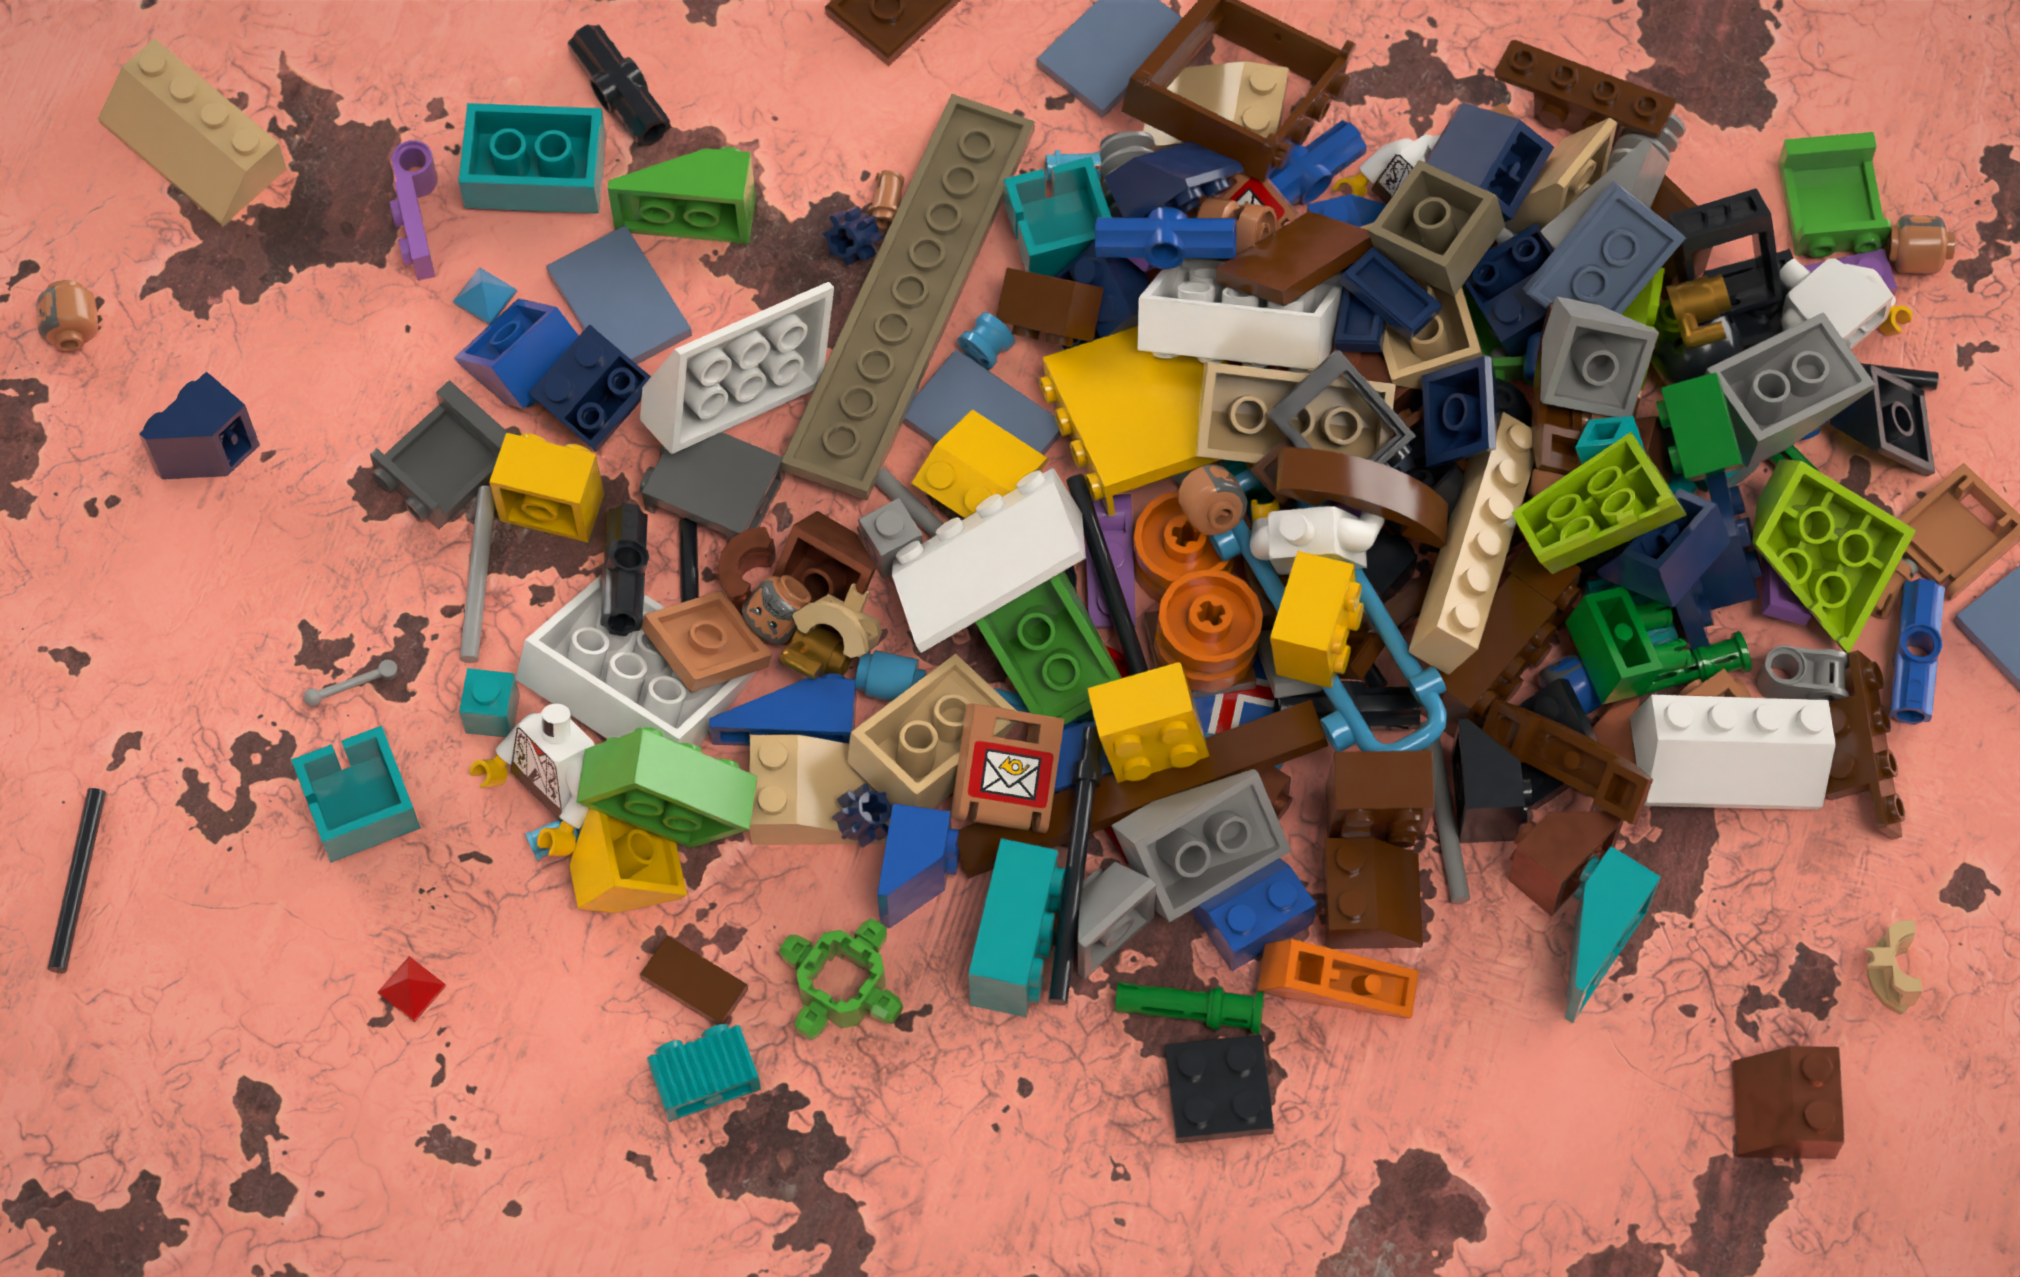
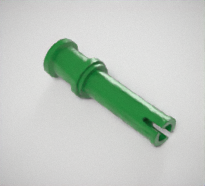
M1740 631L1731 633L1730 639L1710 644L1708 647L1702 646L1693 650L1689 648L1692 657L1690 667L1659 674L1643 695L1697 679L1704 683L1723 669L1727 673L1740 670L1742 673L1750 672L1752 670L1750 653Z
M1118 981L1115 1012L1206 1022V1027H1211V1030H1219L1221 1026L1250 1029L1253 1035H1260L1264 992L1257 991L1255 995L1225 992L1224 987L1219 986L1211 988L1210 992L1190 991Z

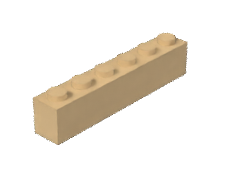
M1505 412L1497 420L1496 450L1472 456L1468 459L1464 472V486L1447 526L1446 545L1440 549L1408 651L1448 675L1479 648L1516 525V520L1511 512L1522 505L1535 462L1532 428Z

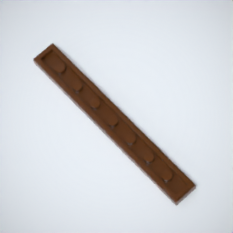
M1305 701L1205 738L1210 757L1200 759L1191 766L1168 768L1151 773L1147 778L1138 781L1126 780L1117 783L1114 773L1102 776L1101 786L1095 788L1090 834L1112 826L1153 801L1252 769L1259 772L1329 746L1312 701ZM1076 786L1053 795L1050 823L1046 833L1033 832L1032 821L1028 830L974 823L958 829L959 856L967 878L969 879L994 869L1001 839L1049 849L1069 842Z

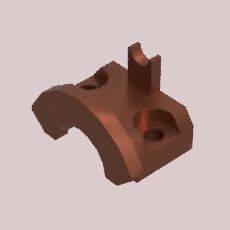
M766 527L747 529L731 538L721 551L717 567L718 574H713L714 579L720 580L721 587L727 594L728 599L742 616V606L752 594L750 583L743 580L742 577L754 567H772L776 559L774 539L770 538Z

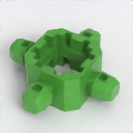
M870 918L864 921L856 930L854 938L842 930L823 933L813 948L811 941L799 935H789L779 949L780 955L786 963L797 970L796 974L801 1001L804 1004L795 1021V1031L808 1040L819 1037L828 1026V1020L841 1028L857 1026L869 1010L871 1017L883 1023L893 1024L903 1010V1004L899 997L887 988L884 990L886 987L881 954H879L887 938V928L883 924ZM835 956L841 959L846 956L856 966L869 971V979H866L855 999L851 997L847 1003L841 999L839 1002H836L832 999V996L820 989H815L813 986V980L817 979L824 969L827 960L832 961Z

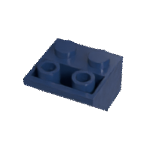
M1461 103L1458 105L1425 163L1495 194L1504 222L1513 219L1553 151L1554 146L1520 119Z
M1189 141L1135 157L1105 176L1104 179L1124 218H1148L1151 211L1160 207L1176 208L1185 215L1201 207L1198 201L1200 198L1206 196L1207 199H1210L1227 191L1232 187L1229 180L1243 172L1244 169L1240 162Z
M1537 222L1484 254L1464 282L1509 357H1521L1526 354L1528 339L1532 334L1542 331L1547 311L1545 307L1527 295L1523 290V287L1554 251L1549 241L1540 232L1541 229Z
M1094 241L1055 276L1056 278L1104 288L1093 340L1138 326L1139 297L1150 285V282L1145 272L1128 258L1096 257ZM1074 338L1073 347L1090 341ZM1062 345L1064 350L1072 348L1069 346Z
M589 324L529 394L573 434L597 452L641 402L642 387L651 376Z
M207 371L196 381L188 382L178 393L177 399L163 412H157L152 415L139 433L154 471L162 480L228 476L260 446L246 405Z
M1682 489L1677 490L1673 494L1687 515L1620 544L1597 570L1599 577L1672 608L1679 602L1731 543L1718 504Z

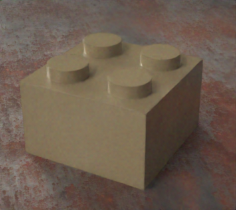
M1419 160L1368 232L1373 247L1402 272L1455 296L1502 231L1505 222L1495 194Z

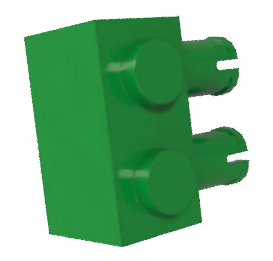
M1717 372L1661 387L1664 400L1657 401L1656 406L1663 429L1672 427L1676 445L1668 447L1675 474L1684 472L1685 479L1691 483L1744 468L1723 387Z
M1625 587L1584 595L1565 622L1602 705L1643 695L1659 674L1677 669H1686L1691 664L1690 650L1678 651L1687 646L1684 639L1679 638L1653 646L1647 634V631L1671 626L1673 619L1671 608L1660 610V608H1665L1667 605L1656 600L1634 605Z

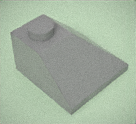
M1556 296L1542 338L1540 400L1545 404L1611 417L1632 416L1659 333L1651 327L1601 305Z
M1114 862L1105 871L1101 868L1095 870L1083 882L1079 908L1078 974L1084 980L1154 919L1156 884L1150 878L1117 862Z

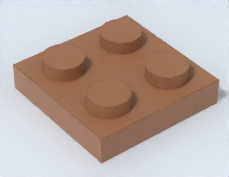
M722 590L645 614L641 629L691 693L769 666L772 653L758 635L747 625L743 616Z

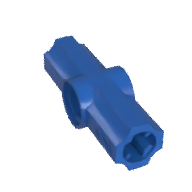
M1341 120L1307 146L1294 145L1285 167L1282 170L1276 167L1268 178L1292 206L1300 201L1303 204H1308L1325 192L1334 176L1365 155L1367 145L1363 141L1361 133L1351 122L1346 123Z
M1172 207L1157 208L1151 211L1148 218H1096V257L1145 258L1154 267L1170 269L1181 265L1184 258L1234 259L1236 256V218H1187L1181 210Z
M1919 578L1914 581H1905L1902 588L1897 644L1892 655L1894 672L1889 716L1894 717L1900 723L1916 725L1922 722H1930L1932 719L1937 663L1943 646L1940 633L1945 587L1938 585L1934 580ZM1907 647H1920L1927 656H1915Z

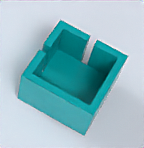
M1091 157L1052 166L1053 197L1046 198V176L1043 169L1004 179V206L1015 239H1018V249L1027 272L1046 276L1057 275L1095 241L1096 218L1111 217Z
M382 725L341 740L351 767L341 769L332 744L291 759L330 862L421 829Z

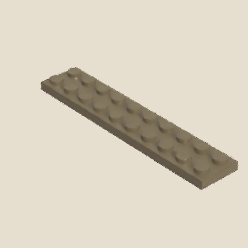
M951 94L781 461L782 471L868 500L1004 200V179L1015 175L1035 131V121Z

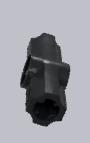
M587 24L576 30L574 36L567 42L568 50L589 77L592 90L603 108L608 113L614 111L639 146L643 144L650 146L661 140L666 131L671 128L670 119L648 91L647 82L634 60L629 56L626 58L622 56L599 24Z
M622 503L620 506L611 508L607 512L604 565L599 580L600 588L602 589L600 625L606 627L609 630V634L625 637L631 632L640 631L642 627L645 571L649 561V553L646 549L648 515L640 510L639 505Z
M1341 681L1370 730H1411L1419 727L1421 705L1415 699L1409 686L1366 687V684L1360 681ZM1323 688L1322 691L1282 698L1274 697L1273 713L1308 700L1312 701L1319 721L1336 710Z

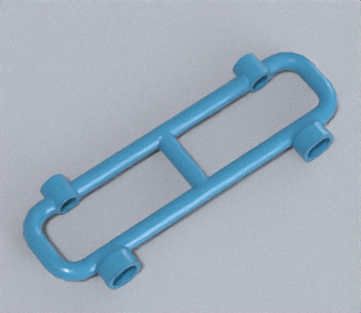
M1251 468L1234 476L1244 492L1261 484L1250 471ZM1296 500L1300 509L1317 507ZM1325 500L1318 507H1324L1323 505L1329 503L1331 500ZM1244 519L1234 529L1224 534L1208 535L1214 549L1223 562L1242 552L1278 613L1285 587L1268 560H1259L1253 556L1250 550L1251 531ZM1361 568L1355 569L1356 583L1362 584L1359 602L1364 603L1366 614L1405 676L1412 694L1425 709L1428 716L1427 722L1421 729L1394 743L1383 744L1377 741L1336 674L1332 689L1322 686L1336 711L1321 718V726L1336 752H1342L1355 744L1361 751H1421L1439 739L1446 727L1447 713L1443 701L1439 697L1440 694L1446 691V686L1434 666L1423 670L1416 657L1408 652L1409 646L1363 570Z

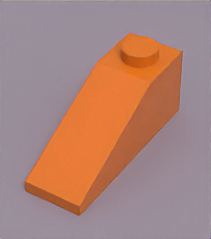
M1288 939L1264 945L1257 991L1299 1002L1409 1019L1412 1018L1419 971L1295 939Z

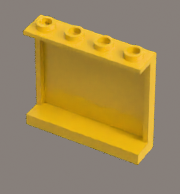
M1138 326L1042 357L1045 376L1039 378V384L1043 397L1047 404L1054 402L1057 408L1054 410V415L1062 436L1070 435L1072 439L1070 450L1078 469L1086 468L1088 474L1085 475L1090 495L1093 501L1101 499L1108 516L1115 515L1113 495L1221 460L1196 456L1199 404L1204 363L1198 361L1197 357L1179 355L1175 358L1165 359L1155 357L1150 351L1138 350ZM1225 360L1220 362V364H1227ZM1245 462L1248 469L1257 464Z

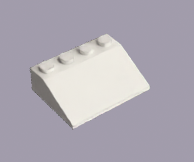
M1184 258L1181 265L1175 268L1162 269L1139 297L1138 350L1150 351L1155 357L1165 359L1185 355L1197 357V360L1203 363H1220L1224 360L1242 362V365L1246 367L1266 368L1269 365L1287 367V370L1290 372L1307 374L1312 372L1330 355L1343 288L1340 280L1345 272L1340 271L1288 305L1282 306L1217 283L1215 268L1230 259Z
M830 282L824 283L674 349L642 387L640 421L671 454H674L813 391L825 367L834 287Z
M1054 468L1043 474L1040 470L1026 475L1017 483V489L1003 497L1000 494L988 497L976 507V513L962 521L959 517L953 518L941 525L936 530L937 535L922 544L919 541H914L897 552V559L893 560L892 577L912 636L920 653L1086 558L1082 512Z
M600 576L525 640L515 679L552 704L565 705L569 708L571 716L607 739L632 733L639 727H650L663 732V737L677 743H689L699 747L710 733L709 719L726 712L756 673L755 671L691 693L642 629L631 632L625 637L609 634V630L600 625L602 589L599 583ZM644 594L643 618L645 614L665 608Z

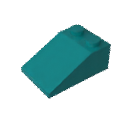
M1610 846L1602 859L1596 856L1592 857L1580 876L1579 881H1581V884L1574 895L1580 901L1574 918L1565 1019L1574 1023L1648 913L1661 876Z

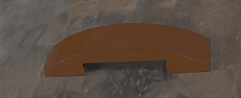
M1551 302L1544 319L1535 368L1532 396V443L1538 469L1567 475L1582 465L1575 447L1582 435L1583 411L1545 404L1540 400L1542 338L1552 310L1553 302Z
M1283 447L1279 451L1276 493L1317 507L1329 499L1400 523V535L1440 549L1446 545L1448 503L1421 481L1389 466L1353 455L1319 449Z
M1493 699L1482 728L1486 734L1514 755L1521 763L1525 762L1594 798L1592 804L1630 824H1637L1653 779L1646 772L1608 747L1567 726L1500 699Z

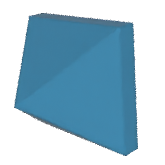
M479 267L453 302L458 307L490 325L514 297L517 290Z

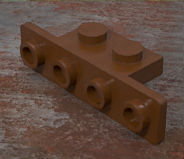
M1518 40L1510 41L1495 68L1496 79L1534 93V118L1541 120L1551 128H1563L1577 133L1608 118L1616 121L1617 126L1612 147L1615 146L1618 138L1621 137L1623 127L1652 138H1659L1675 109L1676 101L1674 98Z
M1859 650L1849 652L1855 695L1829 702L1836 745L1825 796L1835 800L1871 790L1877 828L1894 840L1903 837L1901 822L1905 821L1906 814L1902 799L1895 791L1893 777L1898 776V765L1893 752L1888 749L1886 733L1891 731V723L1887 710L1881 705L1879 689L1883 688L1884 681L1879 665L1875 661H1871Z

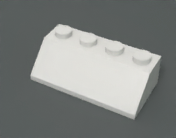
M1651 695L1630 716L1636 764L1653 779L1644 806L1820 810L1823 807L1836 745L1828 700Z

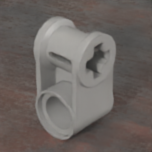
M1788 645L1777 646L1767 654L1757 673V689L1765 698L1828 700L1831 702L1849 697V693L1845 690V670L1850 667L1849 654L1836 649L1818 650ZM1772 668L1785 670L1791 679L1777 677L1773 673Z

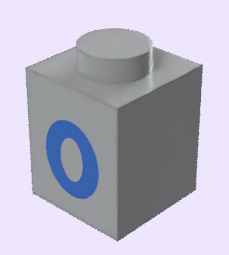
M900 498L858 519L860 540L883 579L892 575L893 560L897 559L896 554L899 550L914 541L923 543L922 533Z

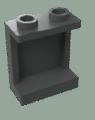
M450 380L436 392L439 405L385 454L378 448L370 453L375 470L372 472V476L386 492L391 494L395 490L405 499V507L418 521L424 522L427 519L437 529H441L478 494L480 486L490 484L489 481L506 433H509Z
M723 432L674 454H671L661 444L660 454L662 456L655 468L649 467L641 480L639 491L642 493L646 511L654 514L657 508L661 507L727 535L729 542L731 538L747 529L760 527L785 479V472L781 468L783 457Z

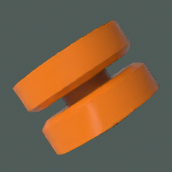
M1179 490L1163 493L1146 505L1136 521L1133 559L1137 583L1149 598L1160 603L1170 584L1186 573L1211 569L1226 571L1233 575L1235 557L1223 562L1214 549L1208 534H1203L1192 526L1180 506Z
M1203 569L1186 573L1171 583L1161 598L1155 633L1154 650L1160 667L1181 662L1191 690L1217 691L1229 688L1243 679L1255 662L1261 633L1263 612L1258 596L1245 581L1226 571Z

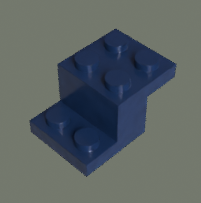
M1726 473L1707 478L1711 501L1718 504L1731 543L1675 605L1691 650L1697 649V647L1710 646L1707 627L1715 625L1712 610L1759 598L1755 579L1763 577V572L1757 551H1749V546L1753 545V526L1750 517L1741 519L1740 514L1746 512L1739 485L1730 487Z

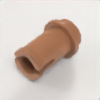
M883 170L881 174L879 172L876 174L873 204L868 207L867 215L876 216L875 222L878 230H889L900 206L902 186L905 179L902 174L896 171Z
M1899 561L1871 616L1883 620L1887 619L1894 602L1903 588L1904 582L1912 581L1910 576L1912 568L1906 562Z

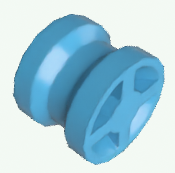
M983 312L975 320V327L971 331L963 332L958 337L957 343L967 357L986 370H990L997 363V356L1001 351L1007 352L1015 344V338L1002 321L990 313Z

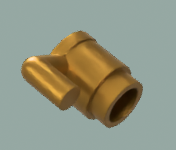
M1722 274L1708 278L1706 275L1666 287L1682 340L1686 347L1691 349L1727 339L1722 321L1698 327V324L1719 318L1720 313L1732 310Z
M820 625L807 634L797 629L790 645L780 654V661L784 666L813 680H816L819 675L839 674L844 676L853 658L843 654L844 642L842 636Z

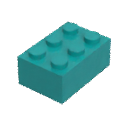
M467 103L458 180L464 207L470 209L599 214L607 136L602 108Z
M1006 839L1000 840L968 973L970 1006L1027 1017L1030 1002L1039 1003L1045 976L1042 975L1044 959L1041 957L1050 958L1055 930H1053L1054 913L1060 914L1065 869L1058 867V850Z

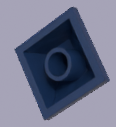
M1482 356L1422 375L1426 467L1435 468L1496 450L1498 416L1496 375L1492 357Z

